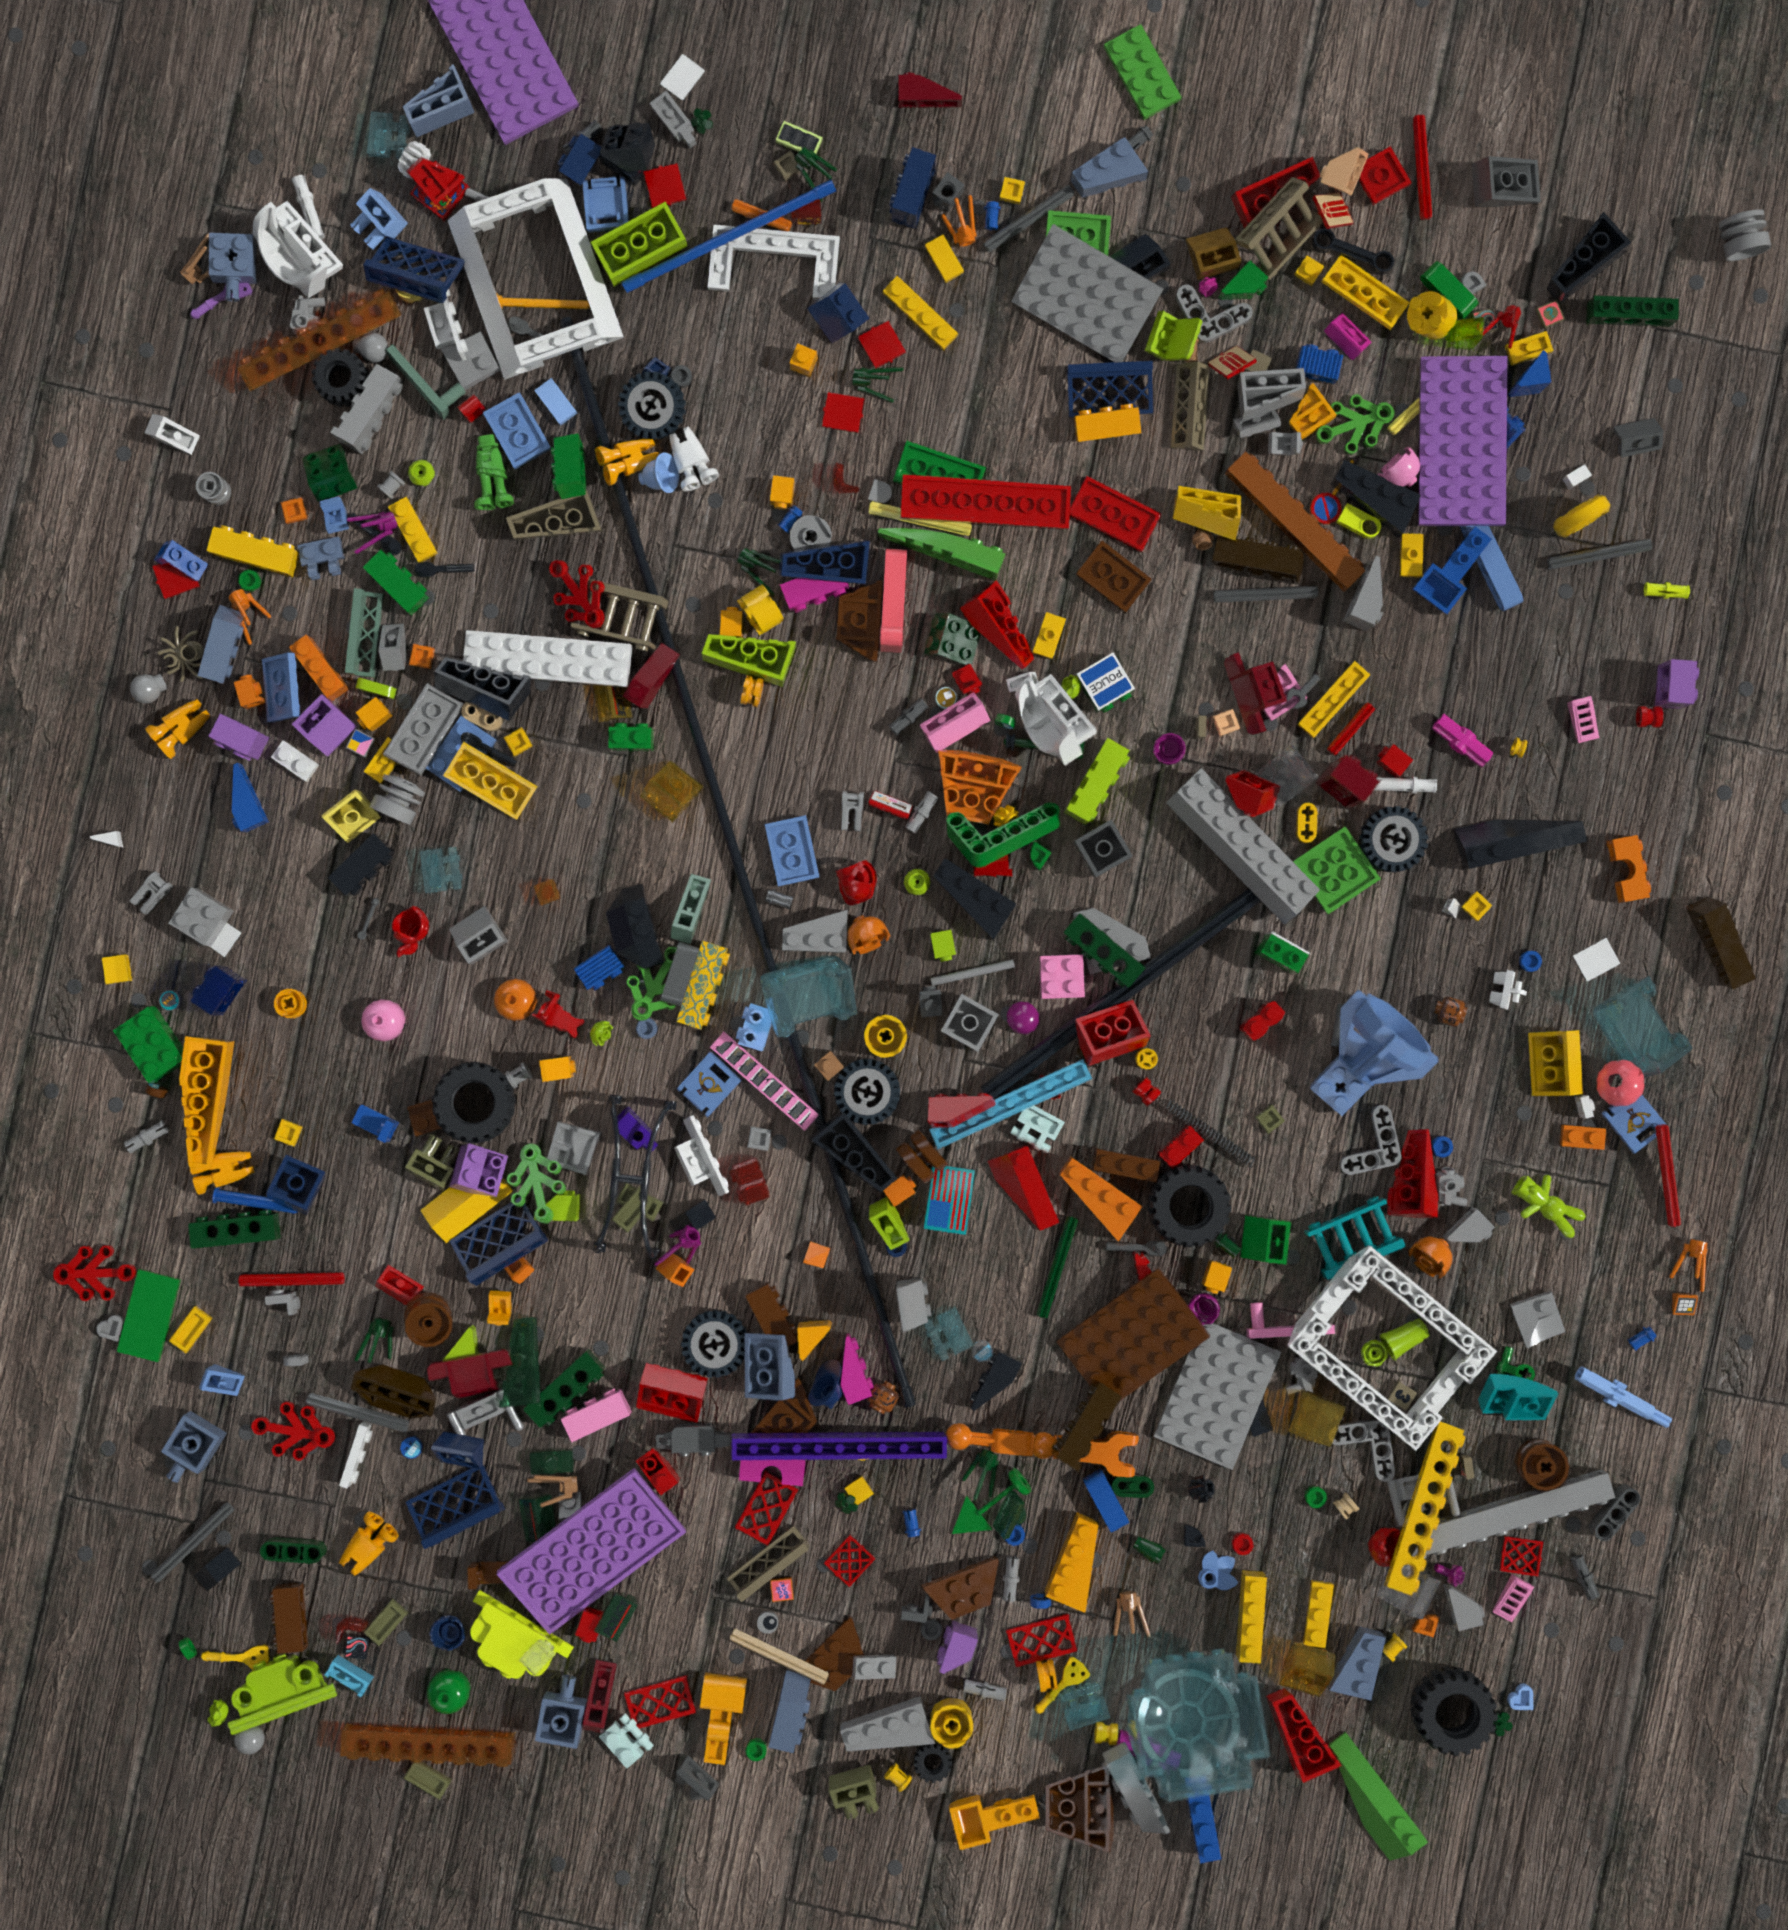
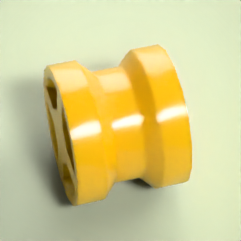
M1149 1048L1140 1049L1135 1056L1136 1064L1143 1069L1153 1068L1158 1061L1156 1052Z

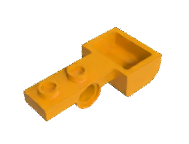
M705 1673L700 1708L711 1709L704 1757L705 1763L721 1765L726 1763L732 1712L743 1713L747 1678Z
M980 1795L959 1799L949 1804L960 1850L990 1843L989 1831L1040 1818L1034 1795L1015 1800L1011 1798L1001 1799L995 1802L994 1805L985 1808L982 1807Z

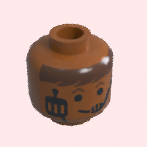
M1446 996L1442 1002L1438 1001L1434 1013L1438 1014L1437 1019L1440 1023L1456 1027L1459 1023L1463 1024L1468 1008L1465 1007L1464 1001Z
M887 1381L884 1384L876 1383L874 1389L871 1390L872 1396L868 1397L869 1407L883 1415L885 1412H891L899 1398V1394L894 1391L896 1386Z

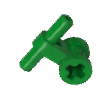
M1506 1346L1501 1362H1498L1496 1368L1497 1374H1509L1522 1378V1375L1518 1374L1519 1371L1523 1372L1524 1369H1527L1531 1377L1526 1379L1533 1381L1535 1371L1530 1365L1521 1364L1518 1367L1509 1365L1513 1348Z

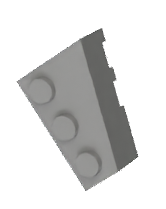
M1304 368L1240 372L1237 388L1241 423L1302 400L1306 390Z

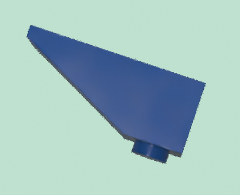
M235 763L233 764L232 814L234 818H232V822L237 830L240 829V831L246 833L269 821L244 766Z

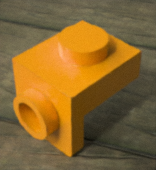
M490 1290L487 1323L498 1326L508 1325L512 1313L511 1292Z

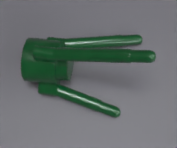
M806 147L802 148L794 158L798 163L795 167L801 172L811 190L815 186L804 168L809 170L814 166L829 180L832 179V176L816 163V160L832 171H837L836 167L816 155L812 150L809 151Z
M904 368L854 369L852 384L853 386H858V391L869 393L893 403L894 399L869 389L866 385L870 386L871 379L889 380L887 375L872 373L902 372Z
M744 548L737 560V563L742 565L741 570L747 572L759 585H763L771 596H774L775 593L750 568L754 569L756 565H759L776 573V569L763 563L759 558L777 564L780 563V560L753 549L750 551Z
M375 1317L374 1322L371 1321L370 1328L354 1361L357 1362L371 1335H374L367 1362L371 1363L379 1337L385 1338L386 1334L388 1359L392 1358V1333L394 1327L390 1326V1320Z
M983 1449L981 1453L977 1452L975 1460L962 1477V1481H966L978 1462H980L979 1467L983 1468L973 1500H977L987 1470L991 1471V1468L988 1496L992 1497L999 1460H997L998 1454Z

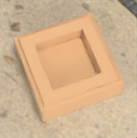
M1233 709L1212 717L1219 737L1240 729Z

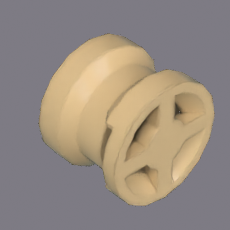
M1346 1492L1340 1500L1333 1502L1346 1520L1352 1512L1360 1510Z

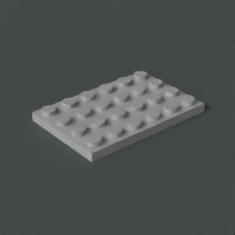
M1053 224L1011 302L1113 362H1123L1164 288Z
M1212 1323L1211 1325H1203L1209 1332L1210 1338L1187 1353L1153 1436L1233 1470L1281 1351Z

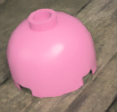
M1406 447L1403 449L1406 453L1402 456L1399 453L1396 454L1381 469L1383 474L1378 473L1377 475L1394 485L1403 487L1406 485L1409 488L1418 480L1416 475L1420 471V462L1415 452L1410 447Z
M380 999L373 1001L365 1008L362 1013L361 1023L363 1030L369 1037L376 1041L385 1042L393 1040L401 1034L405 1024V1015L397 1003L391 1000Z

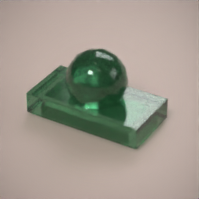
M573 1449L530 1452L531 1475L574 1472Z
M1008 1491L992 1525L1003 1539H1009L1014 1527L1023 1524L1027 1518L1024 1508L1025 1503L1015 1491Z

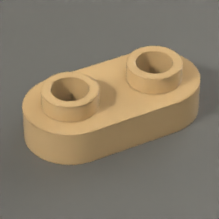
M468 702L463 704L461 713L468 721L491 732L497 731L502 726V717ZM470 707H475L473 714L468 712ZM488 717H494V722L488 724Z

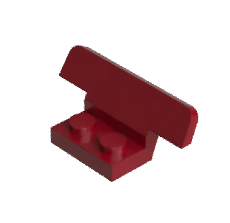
M1239 652L1234 653L1224 660V666L1246 729L1251 735L1265 732L1266 728L1260 711L1287 701L1274 662L1265 663L1245 671Z
M505 1349L431 1363L427 1369L428 1380L434 1381L449 1378L453 1396L456 1398L498 1391L499 1382L494 1379L492 1369L513 1364L509 1352Z

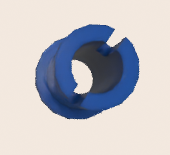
M986 202V206H984V210H986L984 229L998 230V211L1001 210V207H999L998 202Z
M794 505L791 508L788 507L789 511L781 522L778 523V526L787 533H789L793 524L802 517L803 512Z
M1649 1326L1647 1328L1643 1327L1641 1332L1627 1340L1631 1347L1637 1351V1349L1648 1342H1654V1338L1657 1336Z
M916 1509L903 1511L906 1525L905 1534H907V1537L919 1536L921 1528L918 1527Z

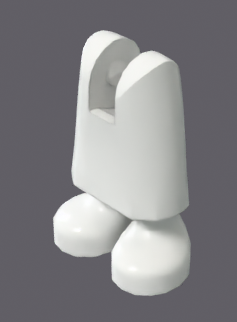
M688 426L683 428L687 441L680 443L675 432L669 434L678 473L685 474V479L681 482L682 491L695 490L701 486L693 471L692 466L694 465L699 472L703 485H707L719 477V473L715 468H708L706 466L709 458L699 440Z

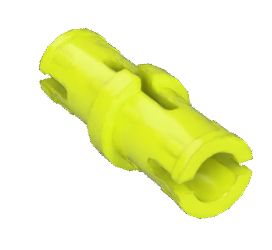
M1646 582L1643 593L1644 596H1659L1663 599H1669V597L1688 599L1690 586L1671 585L1670 582H1665L1664 584Z

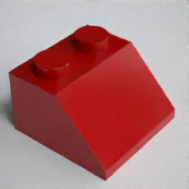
M1245 770L1228 775L1225 779L1237 808L1243 810L1244 814L1255 817L1274 808L1280 785Z

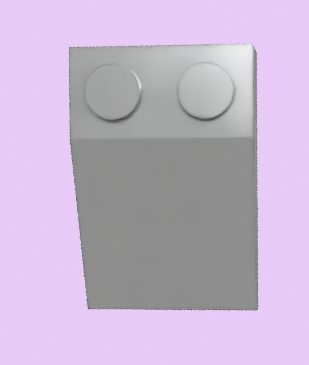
M1375 556L1367 564L1366 571L1362 575L1343 619V622L1364 631L1378 624L1383 615V612L1380 611L1383 601L1380 557Z
M922 1278L896 1281L903 1332L927 1323V1317L931 1316L930 1303L925 1304L924 1298L925 1295H928L927 1282L922 1283Z

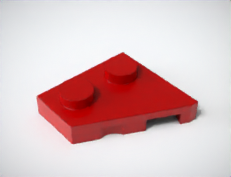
M420 157L406 171L434 205H437L465 178L461 173L424 157Z

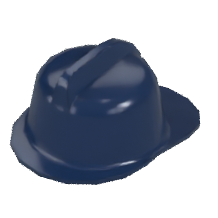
M829 1359L819 1368L809 1393L811 1405H823L832 1409L841 1398L843 1393L839 1382L841 1365L837 1360Z

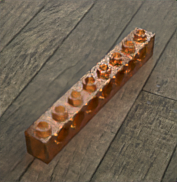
M381 288L372 293V298L366 301L364 298H361L353 303L354 307L348 310L345 307L334 312V317L330 319L326 317L321 318L315 322L316 326L310 329L307 326L296 331V336L292 338L286 336L277 341L278 345L272 348L268 345L258 351L259 355L253 358L251 355H248L239 360L241 364L238 365L237 369L249 390L252 391L318 358L321 354H326L327 350L331 349L332 351L401 316V310L390 290L384 291ZM371 305L380 306L381 313L373 315L369 311ZM353 314H358L362 317L363 321L360 324H354L351 322L350 317ZM333 324H340L344 331L336 334L332 331L331 327ZM320 333L324 336L325 340L322 343H316L312 336ZM302 343L305 345L306 350L299 353L295 351L294 344ZM282 352L286 355L287 360L279 362L276 360L275 354ZM264 362L267 364L268 370L264 372L259 371L256 364Z
M346 1724L341 1730L340 1756H345L349 1760L366 1757L370 1761L386 1758L392 1762L406 1759L413 1763H421L423 1760L432 1761L434 1764H442L447 1761L453 1762L455 1765H464L467 1762L474 1763L476 1766L496 1764L497 1767H507L512 1764L515 1758L516 1732ZM360 1740H366L369 1747L362 1746ZM381 1741L389 1742L390 1748L383 1747ZM402 1742H409L412 1748H404ZM424 1743H430L433 1750H427L424 1747ZM445 1744H451L454 1747V1751H448L445 1748ZM466 1745L474 1746L476 1751L469 1752L466 1749ZM494 1746L497 1753H490L487 1747Z

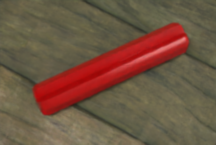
M1368 702L1364 704L1327 747V750L1332 755H1337L1375 711V708Z

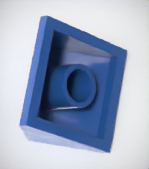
M1543 350L1531 362L1507 394L1509 397L1538 394L1551 383L1546 351Z

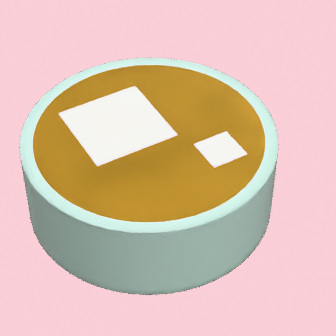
M943 687L936 693V703L939 707L947 709L956 703L957 695L952 688Z

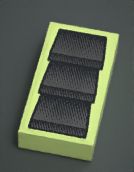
M784 121L776 138V143L797 152L806 147L809 151L812 150L817 154L823 137Z

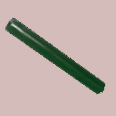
M1072 1216L1066 1218L1037 1310V1316L1041 1318H1048L1075 1233L1078 1219Z

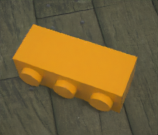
M1132 403L1120 405L1121 409L1112 410V406L1099 408L1100 412L1091 413V409L1078 411L1079 415L1074 416L1076 441L1082 442L1140 434L1139 407H1133Z

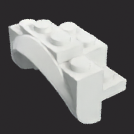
M288 201L278 207H275L270 202L255 216L253 236L258 242L260 253L266 265L276 277L293 287L299 288L307 298L323 290L326 279L343 268V264Z
M1050 674L1034 684L1032 678L1028 676L1016 689L1015 697L1018 702L1020 716L1026 732L1035 746L1044 753L1058 757L1064 766L1082 755L1079 744L1097 733L1096 729L1055 678Z

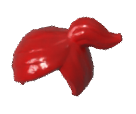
M416 906L402 911L392 922L394 938L404 943L398 948L397 957L400 958L402 955L413 954L418 948L417 942L424 939L428 934L429 921L427 916Z

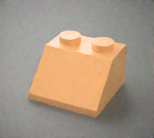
M1357 147L1330 160L1328 165H1325L1321 171V183L1352 196L1369 154Z

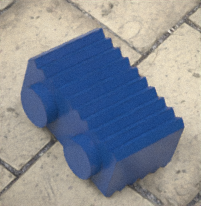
M1307 344L1299 350L1295 369L1304 368L1305 378L1335 384L1339 377L1344 355H1339V352L1334 349L1323 351L1319 350L1316 345Z
M608 945L573 969L587 990L593 988L596 991L605 985L603 981L611 977V979H614L622 974L621 969L625 966L612 946Z

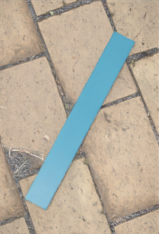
M1082 1059L994 1099L996 1102L995 1106L955 1127L931 1128L929 1131L937 1149H941L1092 1080V1077Z

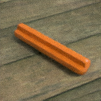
M735 199L732 204L733 212L751 219L767 212L738 199ZM780 217L766 225L789 232L792 222Z

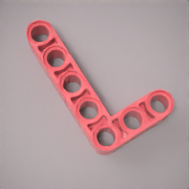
M886 549L880 652L902 653L907 550Z

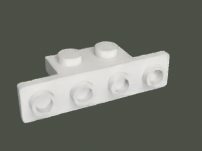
M449 289L446 292L447 296L451 295ZM447 297L444 304L439 303L424 308L436 348L440 349L456 343L462 361L467 360L465 352H468L465 340H461L459 336L462 333L459 321L454 320L453 315L456 314L453 302H449Z
M693 1115L684 1119L683 1122L690 1134L691 1140L674 1147L691 1186L710 1178L718 1196L729 1193L728 1182L721 1175L719 1163L710 1152V1144L703 1137L700 1122Z

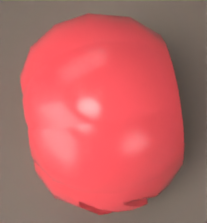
M1628 1060L1611 1061L1605 1064L1598 1072L1596 1078L1597 1091L1601 1098L1609 1105L1616 1107L1628 1106L1636 1102L1643 1094V1072ZM1619 1074L1622 1078L1621 1085L1616 1088L1612 1087V1081Z

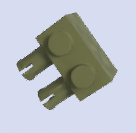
M430 1134L422 1150L416 1149L405 1167V1171L443 1191L453 1175L454 1169L451 1166L460 1150L455 1148L452 1155H450L454 1146L449 1144L441 1160L434 1159L433 1155L442 1140L438 1137L435 1140V1136Z
M870 1764L829 1776V1793L835 1809L843 1807L846 1819H851L850 1813L853 1819L858 1816L859 1813L855 1806V1803L863 1801L866 1813L871 1814L870 1807H872L873 1813L879 1809L875 1799L876 1781Z

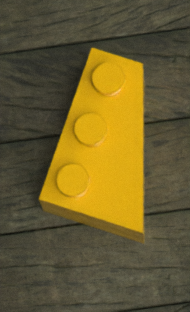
M1178 486L1173 507V519L1236 540L1241 520V496Z

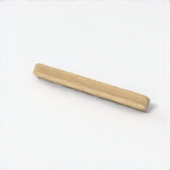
M734 1629L731 1633V1641L820 1684H825L828 1672L738 1629Z

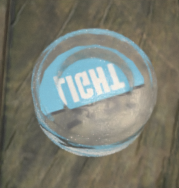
M985 1340L975 1342L972 1346V1356L978 1362H986L990 1359L993 1353L991 1344Z

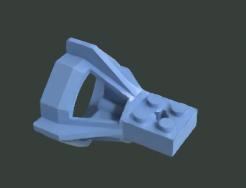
M1357 990L1341 1007L1339 1055L1311 1083L1310 1089L1343 1116L1374 1084L1421 1079L1438 1062V1057L1430 1051V1045L1416 1027L1388 1002L1369 993L1365 995L1360 990ZM1354 1026L1357 1028V1030L1360 1032L1361 1035H1359V1034L1354 1030ZM1342 1082L1345 1083V1086H1344L1343 1089H1342V1088H1338V1087H1337V1084H1336V1083L1341 1084Z

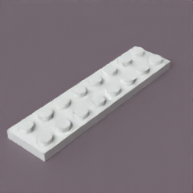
M466 630L463 661L472 663V666L479 668L483 666L491 667L493 671L503 673L504 670L513 672L515 676L522 677L527 675L530 676V679L628 687L633 645Z

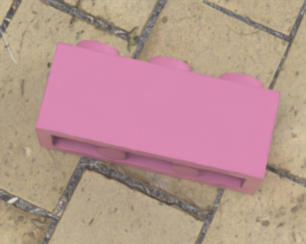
M973 692L920 724V727L931 747L938 753V750L945 749L991 720L983 703Z
M613 1388L603 1393L604 1397L596 1400L594 1397L584 1402V1407L577 1409L575 1406L565 1411L566 1415L561 1418V1421L571 1443L632 1413L622 1389L616 1391Z

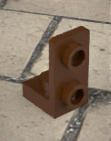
M509 1561L472 1562L467 1568L468 1589H477L480 1584L504 1583L497 1575V1570Z

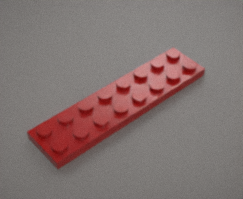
M902 475L900 518L1068 530L1071 486Z

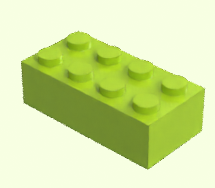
M666 202L591 241L592 247L613 286L688 247L686 238Z

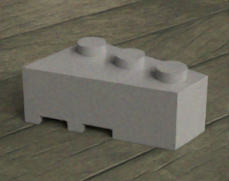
M848 910L784 928L782 950L847 953Z

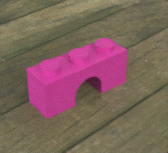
M741 1460L739 1480L761 1482L763 1469L768 1466H775L782 1473L781 1484L803 1486L806 1460Z

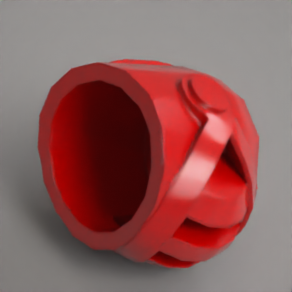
M867 860L835 871L845 903L853 906L872 898L877 883V874L872 864Z

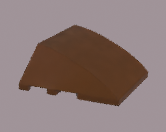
M1101 1766L1093 1770H1087L1085 1773L1074 1777H1068L1046 1785V1831L1110 1853L1114 1835L1113 1784L1111 1782V1774L1107 1775L1104 1767Z

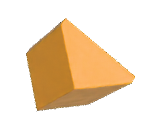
M831 1321L799 1322L797 1330L799 1356L802 1361L831 1329Z

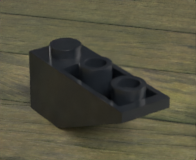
M998 1349L997 1353H992L988 1361L990 1367L987 1373L983 1371L978 1383L981 1385L978 1391L974 1390L968 1402L971 1403V1410H977L1013 1383L1022 1365L1020 1359Z

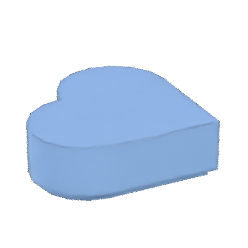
M1519 1684L1515 1692H1511L1507 1696V1703L1514 1710H1533V1690L1527 1684Z

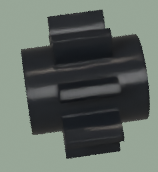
M1204 1475L1196 1476L1194 1480L1190 1481L1188 1492L1193 1500L1198 1499L1199 1503L1208 1502V1499L1213 1498L1215 1486L1210 1479H1205Z

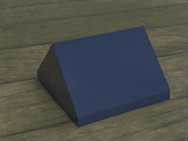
M443 1432L431 1447L432 1452L441 1463L482 1469L484 1439Z

